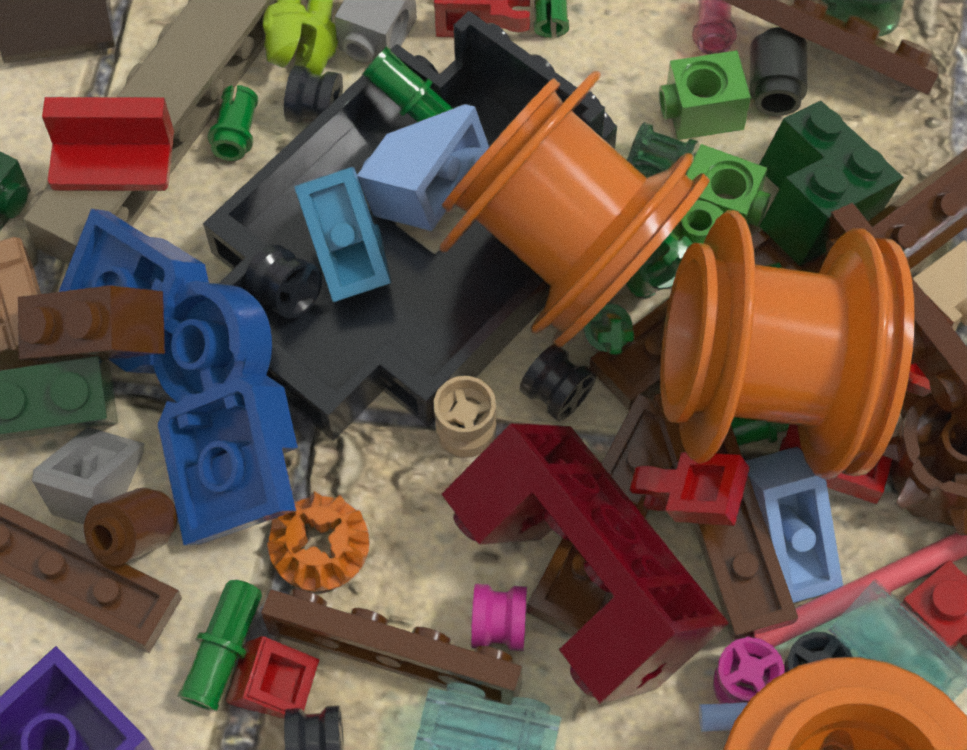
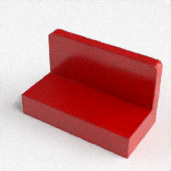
M44 97L42 119L52 142L48 172V183L52 190L165 191L169 187L174 129L165 97Z

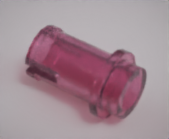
M698 0V22L692 30L693 41L701 52L708 55L727 52L737 37V29L732 22V5L722 0Z

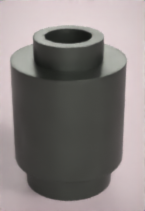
M775 27L759 34L751 42L750 95L755 100L756 108L764 114L784 116L794 113L800 108L801 100L807 94V42L805 38L781 27Z

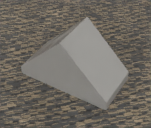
M87 427L33 469L32 482L52 515L84 524L85 517L93 506L127 492L143 455L144 443Z

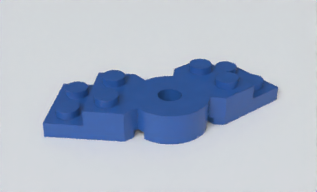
M91 208L59 292L109 285L163 291L165 354L108 360L125 372L156 374L165 392L175 400L166 402L158 421V429L183 545H202L296 511L283 454L297 449L298 446L285 389L266 376L272 354V335L268 318L260 303L242 288L209 283L205 264L166 239L149 237L111 212Z

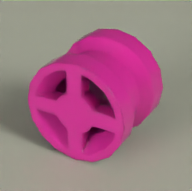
M488 584L474 585L471 649H476L477 646H489L491 643L505 644L510 651H524L527 586H513L509 591L503 592L494 591Z
M746 637L733 641L725 647L714 672L713 689L720 703L749 702L771 680L784 674L785 667L781 655L771 644L762 639ZM743 682L745 684L752 685L755 691H752L751 688L744 687L742 685L737 686L736 684Z

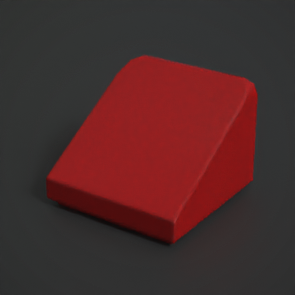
M264 636L247 641L243 646V649L246 650V655L238 661L226 702L239 708L284 719L287 708H301L304 711L320 659Z

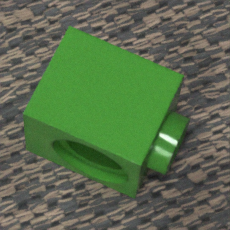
M737 50L670 61L667 84L659 86V102L663 118L673 120L678 140L744 130L751 96ZM695 95H703V96H706V97H708V98H702V97H698V96H695Z
M701 144L687 173L691 180L700 173L705 174L710 179L707 187L697 200L712 203L724 213L727 210L738 211L745 218L748 225L751 224L759 227L771 198L770 193L762 191L767 167ZM717 194H729L735 197V199H723L717 196Z

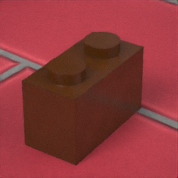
M109 285L18 297L19 359L62 362L96 356L107 360L165 354L163 291Z

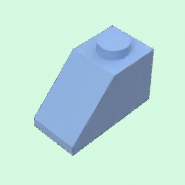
M464 104L386 134L373 154L364 162L362 169L357 175L374 216L433 231L446 212L442 207L443 202L489 148L475 107Z
M798 447L747 460L746 463L750 466L748 476L793 603L829 593L843 586L826 479H822L813 473L806 463L802 450Z

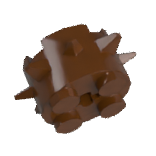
M906 391L900 412L903 423L897 436L890 439L883 453V456L892 459L890 466L894 487L899 493L895 504L901 510L906 509L912 516L924 517L929 521L955 527L958 535H967V429L953 411L947 412L940 407L932 392L922 397Z

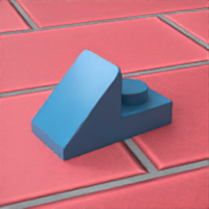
M354 167L294 186L333 302L392 283L378 224H373Z

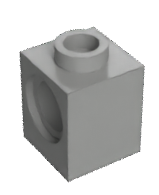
M344 0L334 16L339 50L346 52V54L357 61L366 63L372 62L386 46L390 49L396 44L402 46L417 20L416 0Z

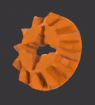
M314 491L310 497L297 502L294 501L296 511L272 519L267 547L273 567L286 582L302 590L318 592L335 589L350 581L364 565L370 543L369 532L360 510L354 509L341 495L333 498L321 496ZM306 524H309L311 528L315 527L320 533H324L329 529L335 530L328 537L333 558L330 559L325 552L321 553L315 546L307 550L304 548L301 550L308 543L305 529Z

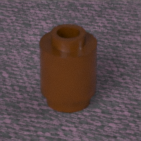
M136 488L101 502L88 511L84 521L86 543L93 555L101 562L111 566L122 565L160 548L168 542L177 526L176 508L173 501L165 493L150 488Z

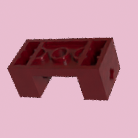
M510 423L441 494L455 512L453 520L456 526L465 536L476 541L479 545L542 540L553 530L563 539L571 541L586 560L584 569L589 578L602 590L612 593L614 597L558 649L571 665L570 674L576 685L584 693L595 698L599 704L657 690L729 624L571 426Z

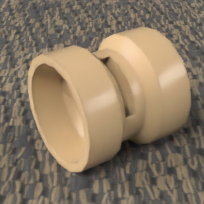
M457 376L446 381L437 390L434 398L436 437L441 447L452 455L462 458L477 456L494 441L496 435L495 395L489 385L481 379L472 376ZM456 423L463 425L464 428L459 427Z

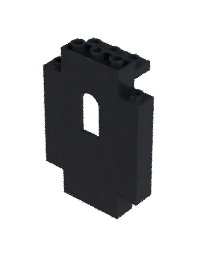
M470 11L453 25L455 60L440 74H438L434 65L421 55L413 56L398 44L390 50L423 81L429 78L433 82L430 88L453 109L464 104L474 106L489 147L553 78L561 84L556 94L563 103L577 89L576 86L557 74L546 59L537 54H529L512 42L501 27L494 23L484 22ZM363 75L203 223L211 253L232 269L218 284L236 286L246 290L245 275L248 265L261 249L269 245H281L293 252L297 259H305L319 268L322 275L320 294L314 305L305 314L297 318L287 319L272 310L270 304L259 303L268 318L272 335V354L266 376L284 387L287 402L291 407L333 441L383 391L429 427L435 421L434 398L437 390L446 381L457 376H472L476 378L545 307L551 287L477 220L448 252L442 253L439 250L436 254H433L396 225L397 222L374 216L365 197L373 224H378L392 283L333 302L294 186L350 167H354L358 175L364 162L373 154L386 134L417 123L408 113L401 116L398 113L400 107ZM590 91L572 112L615 149L617 125L613 123L611 117L605 112V107L601 105L598 98Z

